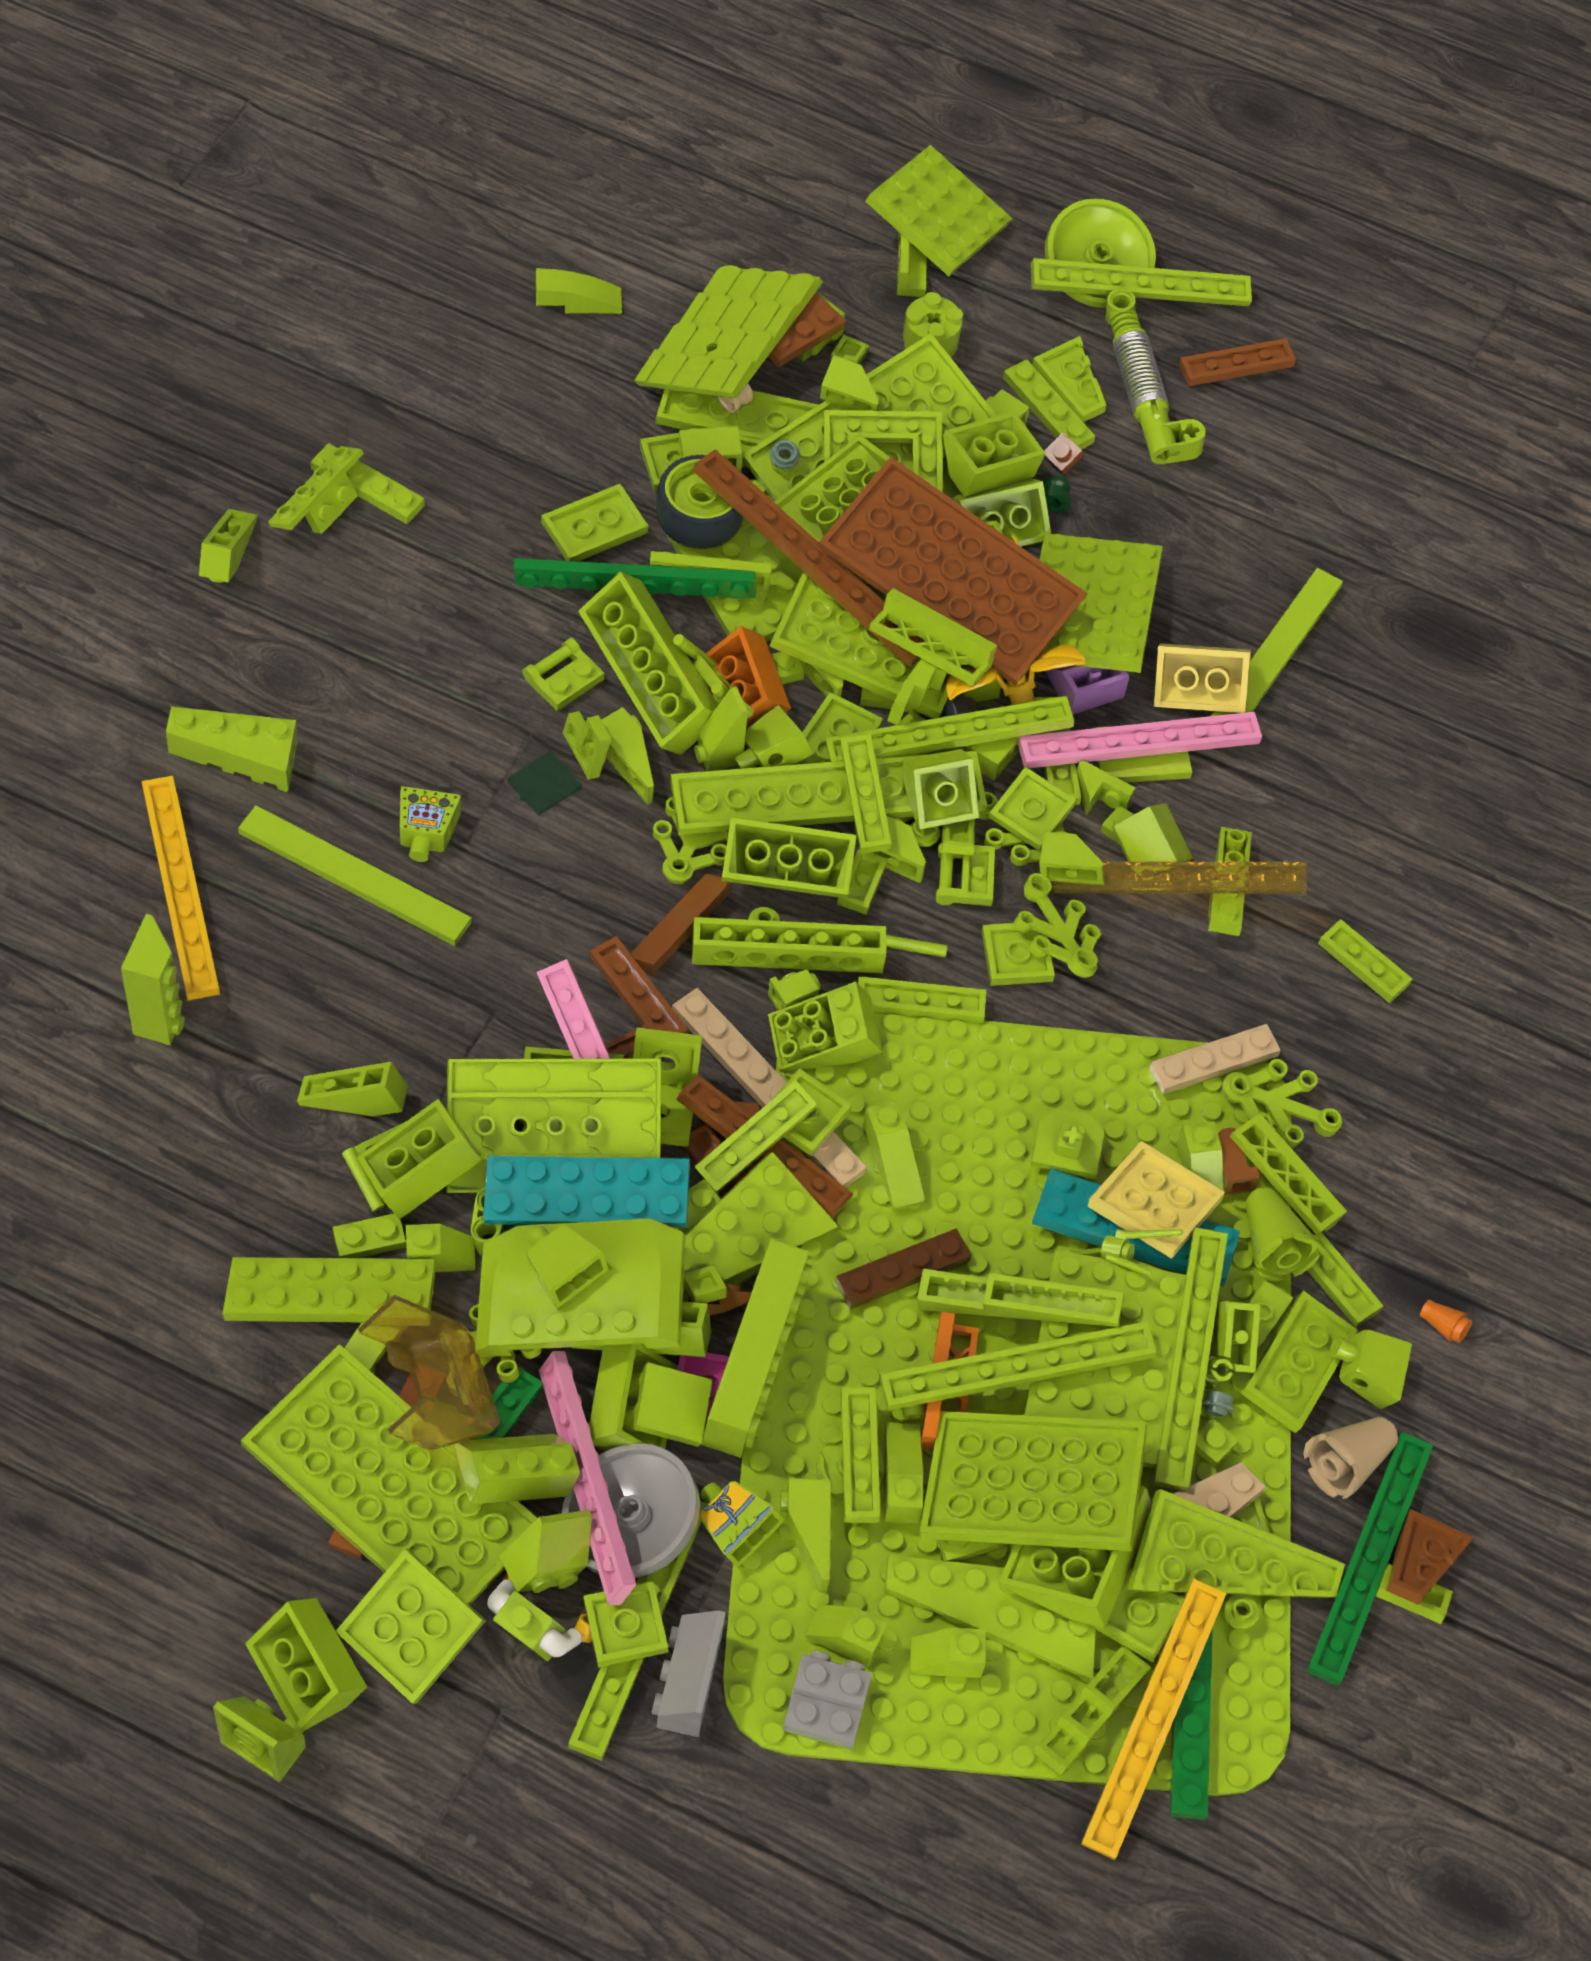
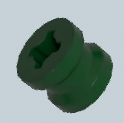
M1061 476L1046 478L1043 481L1047 510L1052 513L1067 510L1071 504L1069 480Z

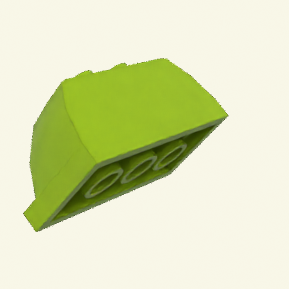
M731 817L722 881L848 899L856 835Z

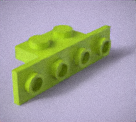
M340 446L335 449L331 457L314 471L309 480L295 491V494L285 505L278 508L276 514L268 521L270 527L292 530L305 516L313 532L323 534L358 497L346 472L364 454L362 449Z

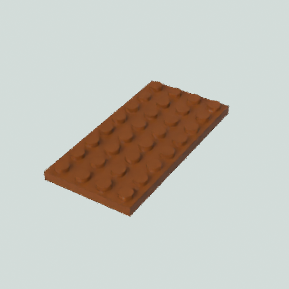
M892 457L886 461L820 540L818 548L885 595L894 588L996 644L997 648L991 668L996 669L999 675L1015 686L1030 669L1029 666L1037 660L1087 596V593Z

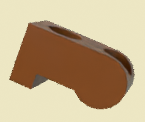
M1225 1128L1218 1133L1223 1155L1224 1195L1254 1191L1260 1179L1257 1167H1248L1244 1152L1230 1137L1232 1132L1236 1130L1235 1128Z

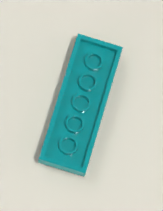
M487 1156L483 1221L485 1224L540 1225L650 1218L670 1227H687L689 1159Z
M1050 1169L1032 1221L1033 1225L1102 1247L1104 1238L1107 1235L1115 1236L1117 1229L1124 1230L1087 1207L1090 1197L1101 1185ZM1205 1220L1199 1228L1228 1234L1220 1286L1224 1287L1240 1231ZM1192 1236L1172 1259L1139 1238L1128 1239L1129 1243L1134 1244L1135 1247L1133 1258L1186 1275Z

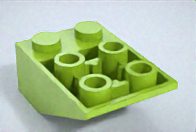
M857 982L768 1014L780 1072L794 1071L799 1068L802 1070L851 1064L883 1053L871 997Z

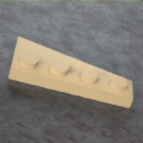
M1241 1462L1189 1486L1188 1491L1180 1490L1173 1494L1233 1518L1264 1492L1266 1486Z

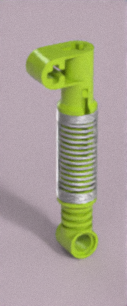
M1115 289L1107 297L1105 317L1113 331V349L1133 416L1141 424L1151 460L1154 464L1161 465L1198 458L1203 451L1205 427L1201 422L1194 419L1170 422L1168 417L1170 410L1168 399L1147 333L1141 329L1137 317L1135 296L1127 289Z

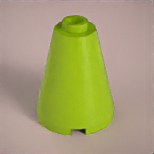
M1258 1188L1252 1191L1245 1204L1255 1267L1259 1275L1270 1281L1284 1280L1282 1275L1293 1273L1294 1277L1301 1275L1311 1268L1319 1258L1317 1239L1274 1189Z

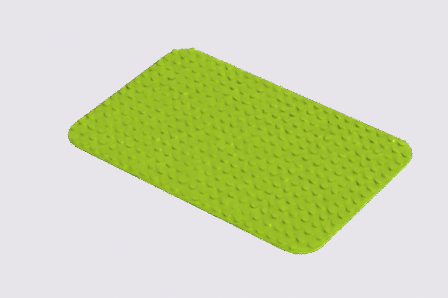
M874 1012L883 1053L851 1064L802 1069L852 1104L851 1112L833 1132L863 1162L867 1170L866 1174L847 1187L853 1193V1196L846 1206L832 1219L839 1227L796 1246L797 1248L809 1251L806 1264L812 1265L805 1293L798 1307L793 1328H791L783 1357L778 1366L774 1384L770 1389L763 1416L760 1418L752 1448H744L740 1475V1485L768 1502L783 1517L785 1522L739 1568L733 1564L723 1671L726 1708L739 1731L761 1748L788 1756L1106 1785L1162 1650L1154 1663L1132 1651L1147 1663L1151 1669L1082 1753L1060 1775L1036 1756L1033 1751L1088 1684V1682L1079 1679V1675L1063 1668L1062 1670L1056 1669L1045 1660L1031 1654H1022L989 1638H986V1664L981 1678L910 1674L911 1637L950 1627L970 1628L961 1623L958 1625L946 1620V1617L927 1608L923 1610L885 1593L888 1555L944 1561L936 1540L921 1538L920 1526L923 1510L919 1524L884 1522L885 1476L879 1488V1523L844 1522V1501L831 1496L830 1580L827 1592H819L786 1525V1512H780L781 1490L787 1491L789 1478L818 1479L816 1462L821 1449L832 1437L842 1434L841 1387L876 1388L878 1446L884 1458L886 1422L920 1424V1432L922 1434L924 1418L916 1420L904 1418V1408L888 1411L880 1376L883 1373L898 1371L906 1367L932 1364L941 1312L919 1310L917 1297L920 1282L849 1309L835 1282L837 1275L957 1228L971 1254V1260L945 1272L988 1278V1274L993 1273L1049 1281L1055 1249L1070 1252L1100 1248V1246L1032 1224L1050 1171L1049 1169L1031 1166L1040 1118L1058 1108L1090 1114L1104 1131L1096 1179L1073 1174L1069 1175L1102 1185L1141 1141L1182 1165L1176 1143L1183 1125L1215 1121L1217 1132L1219 1133L1225 1128L1237 1129L1246 1123L1249 1118L1240 1103H1231L1223 1095L1222 1082L1230 1073L1164 1095L1162 1094L1150 1070L1151 1062L1207 1044V1042L994 1021L973 1023ZM776 1061L777 1073L788 1082L797 1070L780 1072L778 1062ZM1263 1061L1233 1072H1241L1249 1076L1267 1068L1269 1062ZM1283 1079L1280 1081L1270 1080L1257 1087L1270 1091L1284 1085L1285 1082ZM1235 1083L1236 1088L1243 1090L1239 1084ZM898 1100L908 1127L925 1197V1204L893 1211L866 1137L863 1123L867 1107ZM1254 1101L1261 1114L1270 1116L1264 1104ZM1285 1112L1291 1122V1114ZM1273 1121V1128L1280 1136H1282L1281 1132L1279 1131L1278 1127ZM782 1137L785 1142L813 1162L800 1148ZM1244 1153L1248 1167H1254L1253 1162ZM1258 1169L1260 1179L1256 1189H1274L1291 1209V1205ZM1251 1192L1224 1195L1222 1201L1206 1218V1220L1240 1231L1224 1287L1220 1286L1218 1301L1249 1304L1262 1283L1266 1280L1259 1275L1255 1267L1245 1204ZM1134 1258V1259L1137 1260V1261H1140V1262L1146 1263V1264H1148V1265H1151V1266L1160 1268V1269H1162V1270H1164V1271L1182 1274V1273H1179V1272H1176V1271H1172V1270H1169V1269H1166V1268H1163V1267H1160V1266H1157V1265H1154V1264H1151V1263H1148V1262H1145V1261H1142V1260H1139V1259ZM1291 1273L1282 1275L1284 1279L1282 1281L1266 1280L1291 1296ZM1291 1304L1257 1352L1256 1365L1289 1312ZM954 1313V1324L979 1328L975 1355L1038 1343L1042 1320ZM952 1334L951 1345L958 1354L969 1347L970 1337ZM1229 1371L1233 1375L1226 1381L1216 1383L1205 1382L1203 1399H1205L1207 1391L1226 1393L1233 1397L1232 1406L1235 1409L1233 1412H1227L1226 1417H1217L1207 1414V1407H1204L1202 1404L1198 1433L1214 1418L1239 1441L1237 1446L1216 1468L1195 1452L1189 1486L1242 1462L1266 1486L1259 1498L1270 1534L1291 1542V1430L1240 1393L1252 1373ZM1030 1383L970 1394L967 1413L1024 1415ZM956 1398L945 1399L941 1403V1406L947 1412H955L960 1409L961 1405ZM922 1450L923 1498L926 1497L933 1452ZM1142 1468L1140 1486L1147 1488L1151 1503L1157 1490L1162 1489L1172 1494L1179 1491L1154 1486L1155 1469ZM1010 1546L960 1561V1563L1005 1568L1011 1554ZM1226 1594L1214 1622L1212 1636L1208 1795L1221 1796L1246 1793L1266 1782L1285 1757L1290 1734V1597L1246 1595L1257 1603L1259 1618L1253 1627L1239 1630L1231 1627L1224 1617L1226 1602L1232 1596H1235ZM820 1604L856 1607L888 1622L884 1638L870 1667L865 1666V1671L872 1673L853 1749L783 1731L802 1654L810 1656V1653L813 1651L822 1652L831 1657L830 1662L844 1665L846 1661H854L805 1638V1634ZM1244 1607L1236 1608L1240 1615L1248 1614L1247 1609ZM1098 1630L1095 1632L1093 1677L1122 1647V1644ZM1172 1725L1145 1789L1170 1791Z

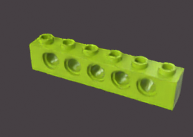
M694 917L692 964L883 973L886 958V926Z

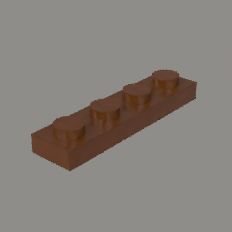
M956 1228L837 1275L835 1282L849 1309H853L920 1282L923 1269L945 1272L968 1263L971 1260V1254Z

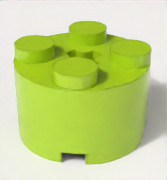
M929 292L924 297L912 302L905 316L903 330L905 349L932 333L948 355L952 357L958 349L963 322L962 310L953 302L935 292Z

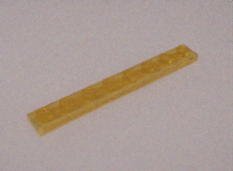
M1102 861L1105 876L1104 885L1053 881L1052 884L1053 893L1306 894L1307 862Z

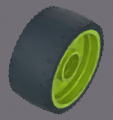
M690 455L673 462L662 474L656 496L658 522L668 537L683 546L698 549L717 547L735 536L740 529L744 517L693 472L695 463L705 457V455Z

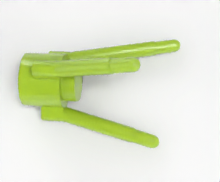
M1117 1229L1115 1236L1107 1235L1104 1238L1101 1247V1258L1107 1262L1116 1263L1149 1276L1151 1275V1270L1145 1267L1162 1269L1134 1260L1135 1247L1134 1244L1129 1243L1128 1239L1181 1236L1183 1230L1124 1231Z

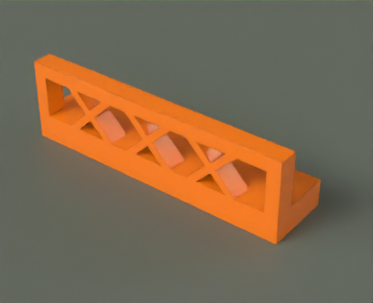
M941 1312L932 1364L964 1358L967 1355L968 1357L974 1356L979 1328L954 1324V1313ZM952 1334L970 1337L969 1347L958 1354L951 1345ZM969 1395L955 1397L961 1404L960 1409L955 1412H967ZM942 1400L926 1403L921 1434L922 1450L934 1451L940 1411H945L941 1406Z

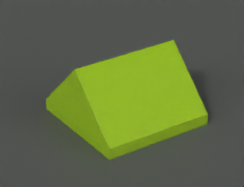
M1166 803L1149 806L1112 827L1139 883L1194 859Z

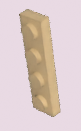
M1264 1024L1152 1061L1150 1070L1164 1095L1278 1057L1281 1049L1268 1025Z

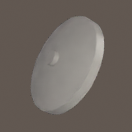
M627 1444L600 1454L599 1465L603 1478L608 1485V1494L612 1507L617 1514V1524L621 1537L626 1544V1553L631 1569L635 1573V1578L652 1574L673 1561L686 1547L695 1531L700 1512V1498L695 1480L678 1457L668 1450L655 1445ZM574 1488L570 1496L564 1499L562 1514L580 1511ZM590 1545L587 1568L599 1574Z

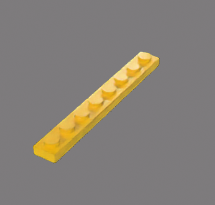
M173 776L142 781L187 1001L220 995Z
M1196 1579L1191 1581L1081 1845L1112 1860L1116 1859L1226 1593Z

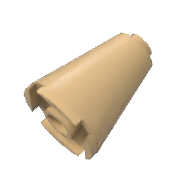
M1376 1417L1313 1436L1305 1444L1304 1460L1309 1457L1312 1466L1308 1469L1311 1478L1322 1491L1331 1497H1336L1337 1495L1343 1496L1342 1499L1350 1497L1394 1449L1398 1442L1397 1430L1390 1421L1382 1417Z

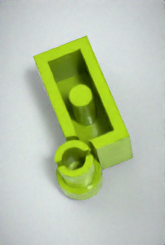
M1229 1301L1217 1302L1211 1355H1209L1205 1382L1216 1383L1226 1381L1233 1375L1229 1371L1255 1373L1261 1305Z

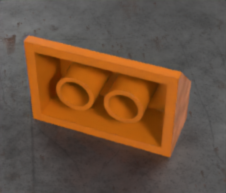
M740 626L706 653L715 660V667L732 688L737 686L743 701L754 709L753 715L747 718L746 730L777 705L785 713L791 709L763 635Z

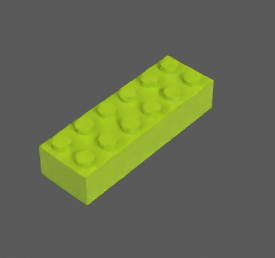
M619 572L578 612L662 749L682 755L698 741V732L717 708L718 704L688 655L674 645L673 638L675 634L643 582L626 573Z
M770 1239L708 1416L702 1441L703 1446L739 1458L742 1457L745 1447L752 1448L760 1418L763 1416L770 1389L774 1384L780 1360L783 1357L791 1328H793L798 1313L800 1301L806 1290L812 1265L806 1264L809 1251Z

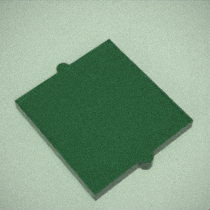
M551 751L507 778V782L520 795V800L525 801L538 816L582 788V784L569 772V766L563 765Z

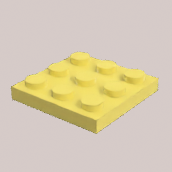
M1141 1141L1090 1197L1087 1207L1126 1231L1182 1229L1183 1234L1181 1236L1139 1238L1172 1259L1192 1236L1194 1228H1199L1222 1201L1225 1192Z

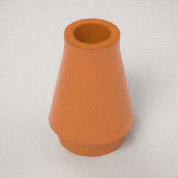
M1430 1299L1424 1304L1419 1315L1449 1342L1454 1340L1460 1343L1472 1325V1320L1467 1318V1313L1435 1303Z

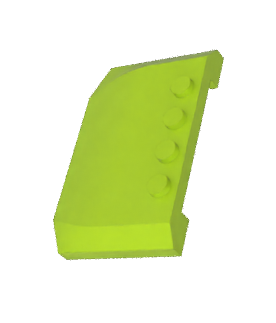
M649 1218L516 1226L484 1242L475 1353L478 1357L512 1356V1350L643 1343L646 1349L680 1348L686 1239L683 1232ZM560 1225H567L602 1251L609 1271L558 1309L554 1306L535 1275L526 1255L527 1250L533 1246L528 1241V1236L533 1229L539 1226H543L551 1233Z

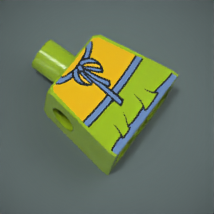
M736 1481L730 1482L723 1490L716 1483H710L701 1492V1499L708 1505L700 1512L699 1517L720 1550L737 1568L785 1522L783 1517L768 1502Z

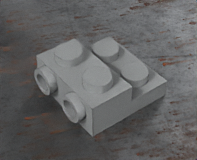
M813 1651L810 1653V1656L802 1654L783 1731L853 1749L872 1673L866 1672V1667L856 1661H846L844 1665L830 1662L831 1657L822 1652Z

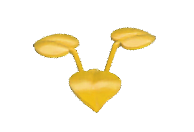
M1054 646L1045 649L1037 660L1029 666V677L1024 675L1016 686L1009 681L1005 683L996 669L990 668L973 687L950 675L946 683V690L951 701L963 692L979 688L996 680L1003 689L1004 695L1009 696L1011 705L1033 702L1035 697L1032 689L1036 687L1034 682L1035 672L1086 664V660L1074 646ZM971 665L962 668L971 674L977 670Z

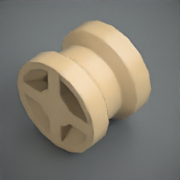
M747 383L737 398L718 396V399L728 412L734 413L739 410L740 405H747L753 401V392Z

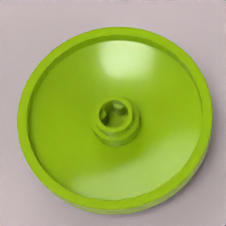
M1086 199L1068 206L1054 220L1045 240V259L1155 268V245L1148 228L1130 209L1110 200ZM1065 292L1071 298L1085 305L1106 308L1108 295Z

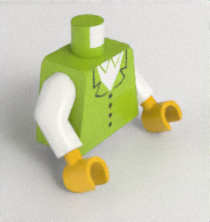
M506 1573L503 1581L488 1598V1608L496 1614L493 1621L547 1662L552 1657L563 1656L578 1646L581 1641L586 1643L592 1641L589 1623H587V1614H581L575 1628L567 1631L553 1618L516 1592L508 1573Z

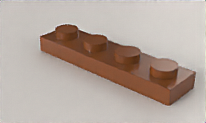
M1287 338L1181 357L1179 367L1189 387L1294 367L1296 358Z
M617 936L590 950L591 960L641 1026H644L646 1029L688 1034L687 1027Z

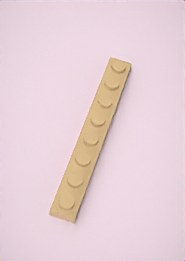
M698 988L672 1005V1009L684 1025L694 1035L702 1036V1044L762 1108L787 1083ZM832 1132L812 1157L804 1152L815 1165L845 1188L866 1174L867 1167L834 1132Z

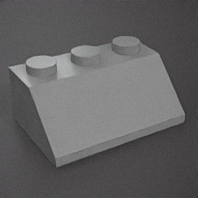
M717 1610L682 1615L679 1627L672 1626L668 1647L674 1648L672 1659H664L660 1681H665L666 1684L663 1694L656 1693L652 1714L658 1716L657 1728L699 1737L721 1643L726 1612Z

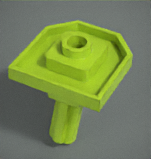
M1058 1108L1039 1120L1031 1166L1096 1179L1104 1131L1090 1114Z

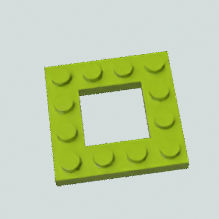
M824 410V462L858 435H861L870 443H912V472L943 492L942 411Z

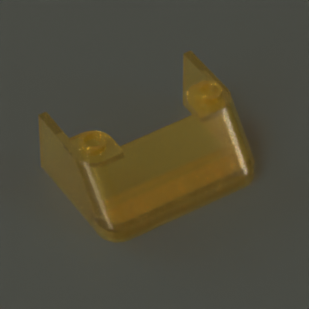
M394 1295L358 1328L361 1335L385 1344L388 1360L395 1368L412 1373L420 1399L388 1428L390 1435L416 1444L423 1449L436 1450L487 1435L499 1425L500 1420L479 1355L475 1353L474 1339L469 1330L460 1322Z

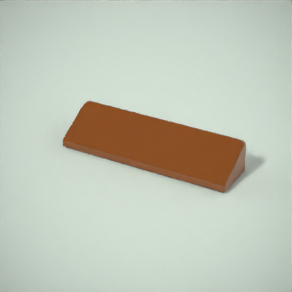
M706 873L630 953L642 970L653 977L693 934L694 917L708 918L731 893L732 882L722 881V877Z

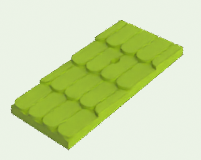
M733 265L720 267L704 291L698 293L680 322L672 327L659 349L653 351L634 381L638 386L737 398L823 284V281L820 277L806 273L788 274L785 271L769 272L759 268L741 269Z
M448 1059L447 1111L482 1161L446 1186V1193H478L486 1185L487 1156L660 1158L661 1059ZM516 1120H520L523 1123L524 1127L520 1132L514 1128Z

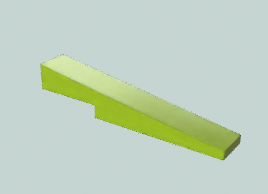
M923 1269L917 1302L919 1310L1119 1327L1124 1292L989 1273L988 1278Z

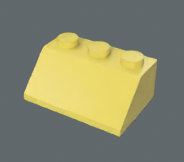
M1160 644L1158 646L1154 707L1245 713L1251 650Z

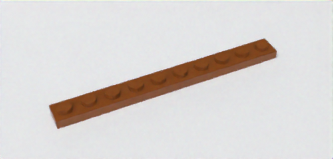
M716 449L695 463L694 473L869 630L870 623L884 609L885 602L847 567L818 548L819 542ZM889 620L882 624L888 628H899L897 624ZM869 630L909 667L921 659ZM908 636L915 643L924 642V639L918 636Z

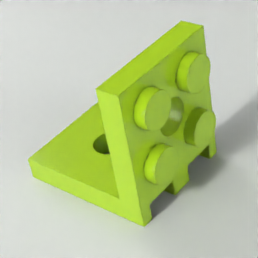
M637 1027L633 1059L668 1057L674 1060L670 1063L661 1061V1114L666 1115V1117L661 1118L660 1144L688 1147L693 1112L676 1099L679 1093L698 1075L702 1036Z

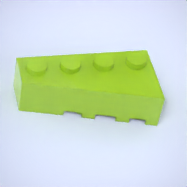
M171 706L166 728V738L170 754L206 766L210 763L222 767L224 772L233 775L237 772L251 777V781L260 784L267 782L276 785L278 790L288 793L298 744L296 720Z

